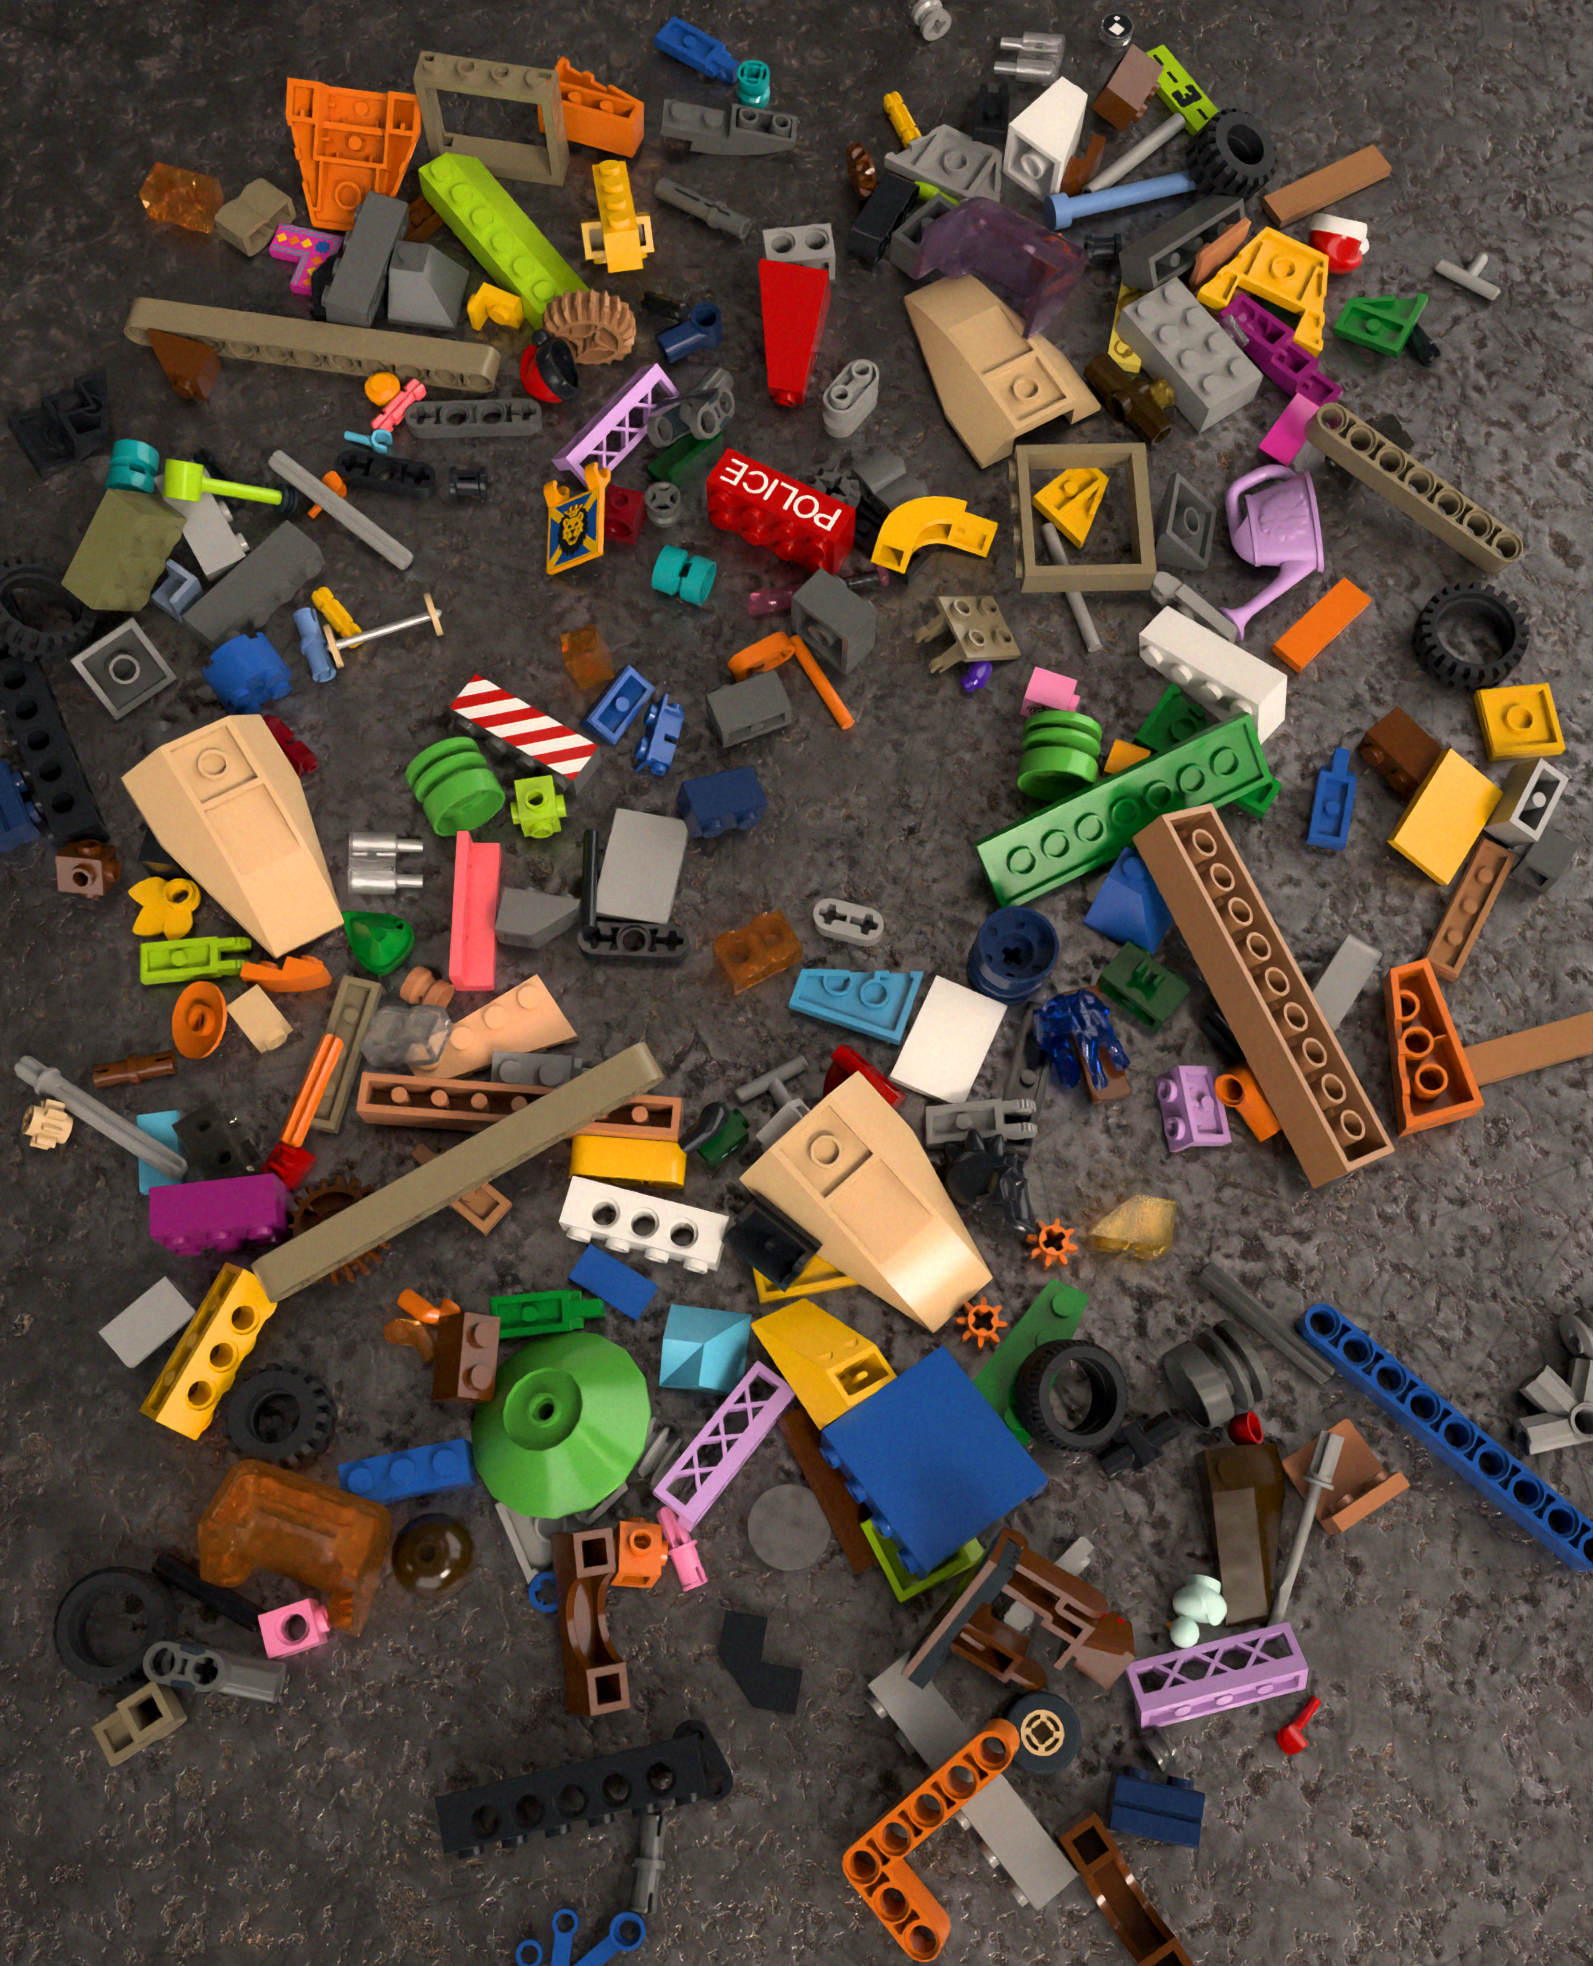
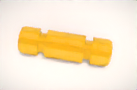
M893 91L891 94H886L883 97V107L886 113L890 115L889 118L899 137L902 138L901 141L905 149H908L909 142L920 137L921 134L915 127L916 124L907 107L902 104L903 100L900 94Z
M320 587L312 593L313 603L319 611L324 613L323 616L339 635L346 638L363 632L357 624H354L351 616L339 601L334 598V595L327 587ZM363 642L358 643V644H355V645H351V646H348V647H349V648H356L358 645L362 644Z

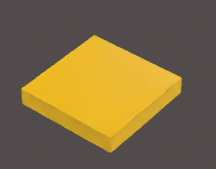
M1549 683L1476 690L1473 699L1489 762L1559 755L1566 749Z

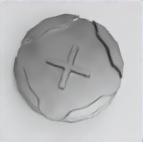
M796 1484L777 1485L764 1492L752 1506L747 1521L748 1538L756 1555L768 1566L782 1571L801 1570L816 1562L827 1548L831 1534V1525L814 1492Z

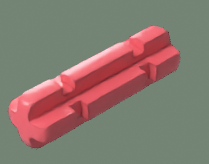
M411 379L403 387L405 391L400 390L382 409L383 415L379 413L371 421L372 430L384 429L391 433L394 430L392 425L397 426L405 418L404 415L407 408L414 402H420L426 395L425 386L418 380Z

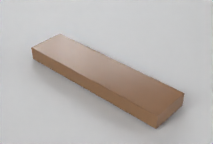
M1374 144L1264 196L1261 207L1280 229L1389 176L1392 167Z
M1483 837L1478 842L1420 959L1428 958L1435 974L1451 982L1458 978L1517 856L1516 853Z
M1593 1011L1463 1048L1477 1086L1593 1054Z

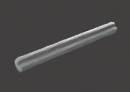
M277 450L269 458L268 464L275 472L400 570H405L411 564L414 557L408 549L284 452Z

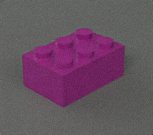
M274 1173L149 1188L150 1237L163 1245L164 1248L176 1253L178 1257L198 1256L201 1254L202 1249L217 1248L218 1252H236L242 1249V1245L257 1243L258 1247L263 1248L277 1247L283 1244L282 1240L293 1237L287 1232L285 1227L287 1224H293V1221L286 1214L287 1210H293V1192Z

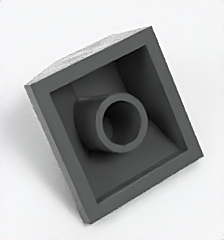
M396 240L389 266V323L456 332L470 279L469 271L430 244Z

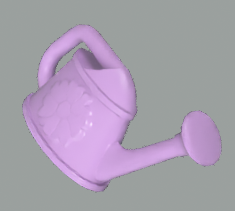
M1266 465L1236 479L1230 484L1225 493V506L1231 544L1238 555L1255 567H1260L1261 565L1280 567L1278 577L1245 605L1232 610L1225 607L1217 608L1220 614L1238 628L1235 641L1243 640L1244 627L1247 621L1251 619V616L1313 570H1316V572L1324 571L1319 514L1309 470L1302 472V475L1298 476L1288 467ZM1265 480H1281L1282 483L1258 493L1244 495L1246 518L1243 521L1239 501L1240 494Z

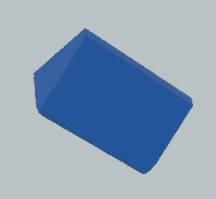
M630 665L624 666L609 681L579 721V724L614 745L656 688Z

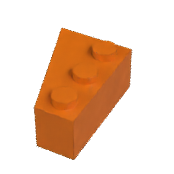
M561 56L554 70L558 71L567 140L633 158L644 138V103L611 84L608 87L603 86L594 80V74L587 70L582 74L570 67V60ZM537 104L539 132L545 133L541 105Z

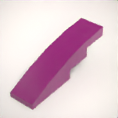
M1241 293L1220 312L1218 318L1239 345L1290 397L1294 398L1297 392H1299L1318 407L1329 402L1336 403L1341 398L1344 389L1317 370L1320 361L1293 341L1296 332L1245 294Z

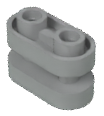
M857 359L850 362L824 392L822 424L824 430L829 435L836 438H844L851 435L875 408L878 398L879 370L873 362L866 359Z

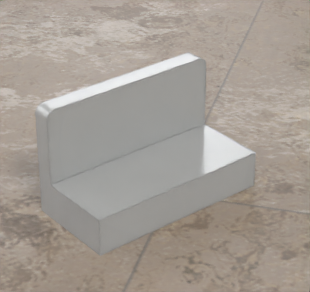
M164 1276L101 1329L99 1334L127 1367L135 1368L189 1322L196 1314V1310L184 1298L183 1295L185 1293L178 1284Z

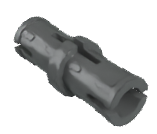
M642 1815L639 1818L636 1855L631 1857L630 1866L634 1867L628 1911L656 1914L661 1870H665L666 1861L662 1860L668 1817Z

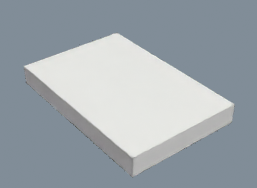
M936 975L889 1080L943 1104L966 1102L1008 1006Z

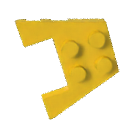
M1267 226L1238 253L1234 260L1225 265L1208 284L1206 283L1201 287L1196 299L1222 312L1227 307L1236 286H1239L1301 316L1295 329L1296 333L1293 341L1317 358L1323 348V340L1321 339L1322 327L1325 324L1323 305L1327 292L1329 256Z

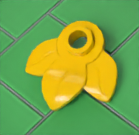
M160 877L148 878L134 885L128 890V893L136 902L144 907L134 923L133 932L143 937H153L164 932L169 941L182 939L188 934L193 925L192 912L198 907L201 900V893L197 885L185 878H176L168 882ZM181 894H188V897L183 902H176Z

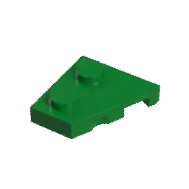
M1417 293V298L1395 299V295L1380 296L1375 299L1368 297L1349 298L1333 327V334L1397 359L1424 310L1429 295Z

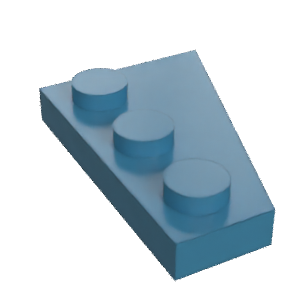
M801 969L789 1001V1009L899 1045L924 971L889 973V970H875L874 973H862L840 969Z

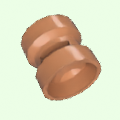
M418 965L405 979L400 990V997L410 1004L417 1003L421 1005L424 1013L432 1018H436L449 1004L455 987L445 979L436 980L433 977L432 971L422 965Z

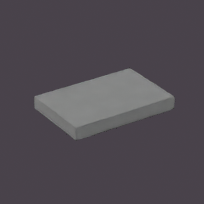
M621 808L616 809L597 886L596 917L628 923H669L689 836L684 820Z

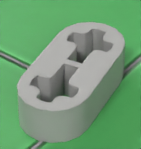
M833 898L821 900L813 909L814 928L823 936L869 947L879 942L883 935V918L874 909ZM829 910L835 911V918L838 919L833 920L831 925L825 924L824 917L822 916L827 915ZM865 920L872 922L873 929L868 932V935L862 934L861 927L859 926L863 925Z

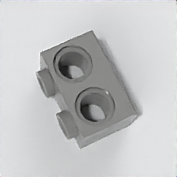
M830 223L762 230L764 259L829 271V280L835 279L836 256Z

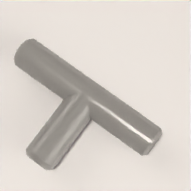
M1483 252L1476 253L1466 270L1444 259H1439L1434 268L1435 272L1491 301H1494L1500 292V288L1477 277L1488 261V256Z
M799 1055L735 1089L734 1094L738 1102L743 1104L769 1090L777 1106L781 1109L787 1102L793 1101L782 1082L808 1069V1063L804 1056Z

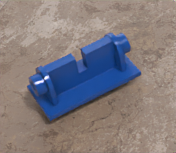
M665 694L656 704L651 703L647 708L643 724L648 725L645 736L640 737L634 751V757L638 758L635 767L636 772H639L645 765L650 766V771L659 776L665 775V771L670 770L676 745L665 741L664 737L675 741L679 738L685 714L682 712L683 707L679 704L670 703L669 706L666 705L668 694Z

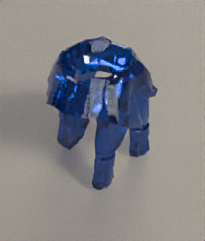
M1077 989V992L1068 995L1057 994L1045 1005L1034 1011L1032 1021L1033 1037L1039 1047L1049 1053L1055 1064L1060 1083L1066 1089H1073L1080 1081V1065L1071 1054L1066 1042L1067 1033L1073 1032L1091 1075L1093 1086L1098 1090L1106 1088L1109 1082L1102 1070L1101 1060L1098 1058L1101 1045L1108 1051L1117 1072L1126 1069L1131 1062L1123 1052V1047L1116 1038L1114 1029L1107 1015L1110 1012V1008L1106 1007L1096 994L1085 989Z

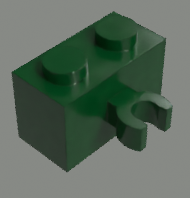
M1129 941L1100 974L1096 985L1099 984L1100 990L1104 995L1156 1034L1184 1001L1191 989L1178 972L1172 969H1165L1155 961L1150 951L1142 946H1135Z

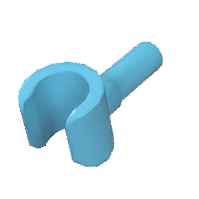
M384 429L374 431L372 436L346 431L344 435L346 440L372 447L373 453L387 455L388 450L386 446L378 443L393 444L391 433Z

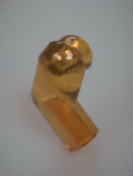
M396 1318L385 1325L383 1336L388 1343L415 1347L424 1364L435 1361L436 1341L424 1322Z

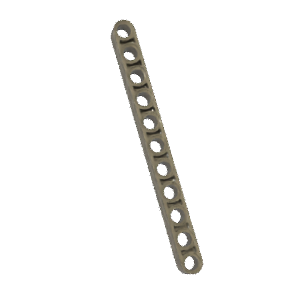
M137 297L132 301L123 330L128 339L144 346L152 347L146 334L148 329L152 328L213 346L217 356L365 377H370L378 372H388L396 376L401 382H409L414 378L423 385L488 393L494 389L501 361L500 353L495 348L484 344L145 297Z
M645 1042L637 1043L253 1262L251 1268L269 1302L275 1303L283 1300L661 1083L665 1079V1075Z

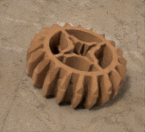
M578 288L575 293L564 291L563 297L554 296L553 302L547 303L544 318H542L541 328L548 331L551 338L559 337L564 340L573 354L575 363H582L584 365H599L600 363L610 365L613 359L623 360L624 354L631 353V347L634 345V339L636 338L634 312L629 310L628 303L620 302L619 296H608L607 290L601 293L594 292L593 288L590 291H582Z

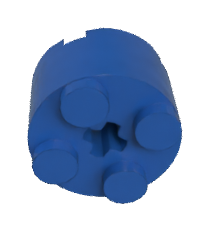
M255 632L258 638L249 639L246 634H243L226 642L210 656L213 661L210 668L207 670L205 665L202 668L203 678L230 714H258L262 703L270 698L274 700L281 699L292 689L289 683L291 678L290 669L265 634L261 632Z

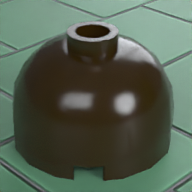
M426 1513L409 1521L399 1531L392 1546L391 1565L397 1582L409 1594L424 1600H444L459 1593L470 1580L472 1573L475 1572L478 1565V1546L472 1531L460 1519L445 1513Z

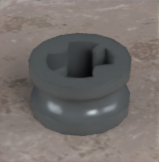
M1157 1726L1153 1729L1154 1734L1151 1737L1143 1735L1140 1737V1741L1160 1773H1164L1167 1771L1166 1766L1168 1763L1178 1764L1181 1761L1166 1733L1160 1726Z

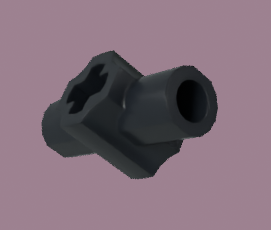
M1163 1411L1146 1423L1140 1417L1118 1431L1112 1438L1114 1443L1097 1453L1095 1457L1109 1479L1129 1467L1135 1473L1165 1454L1161 1447L1179 1436L1180 1431L1166 1411Z

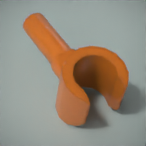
M330 471L322 478L321 482L341 498L346 496L347 487L335 471ZM315 503L306 514L314 519L322 508Z

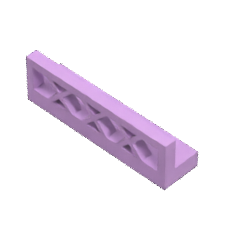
M657 363L640 367L551 459L559 471L571 470L589 491L584 476V469L580 465L587 455L598 456V471L607 468L611 472L648 433L647 421L651 415V409H655L657 404H651V391L654 385L658 382L669 397L680 395V392ZM632 408H643V424L639 428H629V412ZM621 421V427L616 426ZM610 431L621 432V447L617 452L606 451V436ZM606 456L611 457V458L606 462Z
M757 1360L653 1490V1495L679 1515L677 1522L690 1533L773 1428L776 1421L780 1419L791 1405L796 1395L791 1386ZM757 1375L777 1389L768 1401H750L749 1386ZM744 1394L745 1403L735 1404ZM761 1409L753 1419L752 1410ZM746 1411L748 1427L743 1433L725 1435L723 1418L728 1412ZM718 1426L719 1436H710ZM736 1441L727 1452L726 1442ZM720 1443L722 1460L717 1466L699 1468L697 1458L699 1448L702 1445ZM692 1458L693 1469L683 1470ZM710 1474L708 1478L704 1481V1483L701 1485L700 1475ZM694 1476L696 1493L685 1506L670 1494L667 1488L675 1478Z
M1289 1622L1131 1662L1124 1672L1135 1700V1717L1140 1731L1143 1732L1154 1729L1157 1726L1162 1727L1306 1689L1309 1668ZM1283 1638L1290 1656L1274 1659L1262 1653L1261 1650L1265 1642ZM1233 1650L1250 1657L1246 1667L1238 1670H1233L1221 1664L1220 1661L1224 1653ZM1191 1661L1209 1668L1205 1677L1196 1681H1192L1178 1673L1184 1663ZM1154 1672L1167 1679L1161 1690L1144 1694L1138 1675Z

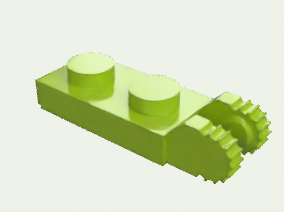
M218 936L141 943L140 981L144 985L219 978L222 975L239 976L244 962H252L243 959L221 961V952L234 954L250 951L251 939L246 937L218 938Z

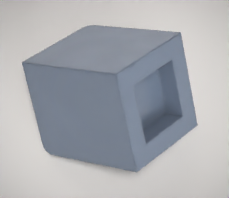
M169 559L165 566L170 576L151 596V599L155 605L182 624L184 622L182 616L204 596V592L197 577L172 559Z

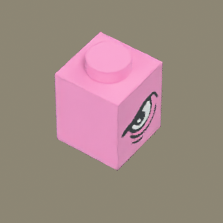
M1035 667L1023 699L1020 715L1030 717L1043 711L1055 710L1075 712L1080 696L1074 694L1078 680Z

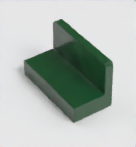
M719 431L716 436L706 440L696 439L692 432L684 435L647 466V475L655 482H670L678 490L682 489L722 455L723 434Z

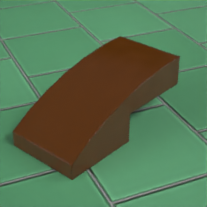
M1093 134L1084 160L1071 156L1059 193L1065 192L1068 198L1079 196L1082 193V187L1093 179L1101 164L1106 142L1105 137Z

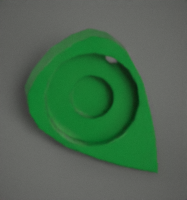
M341 911L344 929L353 954L367 972L375 976H385L404 963L412 952L416 942L413 928L404 919L391 914Z

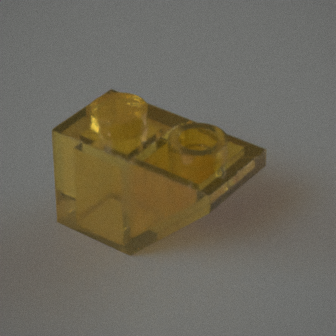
M1136 1194L1094 1224L1085 1235V1243L1094 1244V1249L1100 1252L1118 1253L1119 1249L1135 1251V1256L1138 1258L1157 1260L1159 1255L1165 1256L1172 1248L1177 1201Z

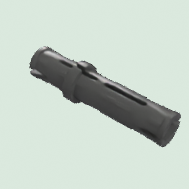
M662 177L658 181L654 192L655 198L706 221L707 225L713 229L720 228L740 239H744L747 236L751 227V218L727 208L726 203L722 201L714 202L694 191L668 180V178Z

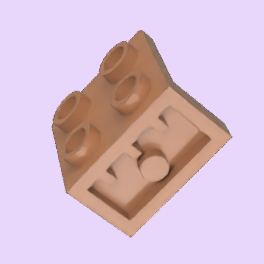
M1244 217L1236 225H1228L1217 240L1212 244H1204L1197 252L1194 259L1196 264L1188 279V290L1195 298L1201 287L1206 283L1208 284L1242 250L1251 223L1248 218ZM1236 286L1228 305L1241 293L1247 297L1253 293ZM1199 302L1216 322L1220 320L1218 318L1219 311Z
M1349 1419L1340 1421L1326 1431L1345 1438L1331 1481V1485L1335 1486L1334 1490L1323 1487L1315 1512L1316 1518L1328 1535L1345 1531L1410 1486L1401 1471L1389 1475L1386 1473ZM1318 1437L1281 1461L1282 1468L1304 1500L1306 1499L1310 1482L1302 1480L1301 1475L1306 1476Z

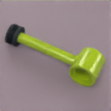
M166 459L163 497L200 503L201 494L207 492L272 504L274 511L279 513L293 514L297 508L298 491L295 486L279 483L274 489L207 478L203 474L204 465Z

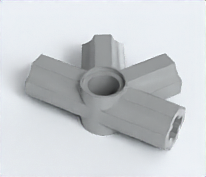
M1579 1358L1570 1360L1566 1383L1548 1365L1542 1366L1530 1375L1519 1391L1541 1414L1513 1421V1435L1517 1447L1523 1451L1524 1455H1533L1593 1441V1360ZM1576 1415L1585 1424L1584 1433H1581L1575 1425Z

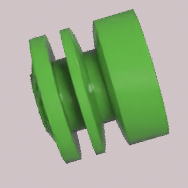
M1062 710L1043 711L1027 718L1023 727V740L1021 744V750L1024 754L1020 757L1017 786L1019 789L1032 798L1055 803L1096 783L1098 764L1095 760L1098 759L1100 754L1099 744L1102 738V729L1099 723L1088 716Z
M454 737L428 747L412 760L405 772V778L413 790L418 802L423 803L422 808L436 834L441 836H456L457 831H471L495 816L502 808L506 799L504 791L494 773L487 770L486 759L481 755L475 740L469 737Z

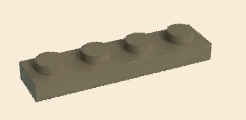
M347 975L342 977L325 1033L339 1037L344 1045L309 1128L338 1134L382 995L383 986L381 983Z

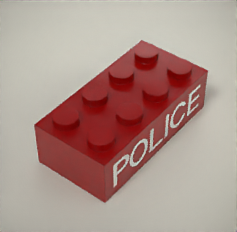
M727 447L706 480L708 519L716 527L722 530H731L743 536L752 545L766 547L774 551L783 560H792L805 566L812 574L823 568L830 575H837L853 549L855 508Z

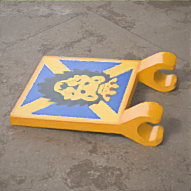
M597 462L590 463L584 468V476L589 491L569 499V488L562 486L557 489L556 480L547 482L543 487L544 497L548 505L546 573L550 575L603 555L605 487L611 479V472L607 468L598 471Z

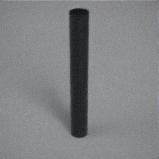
M592 829L586 830L583 838L580 931L585 934H592L596 931L599 833Z

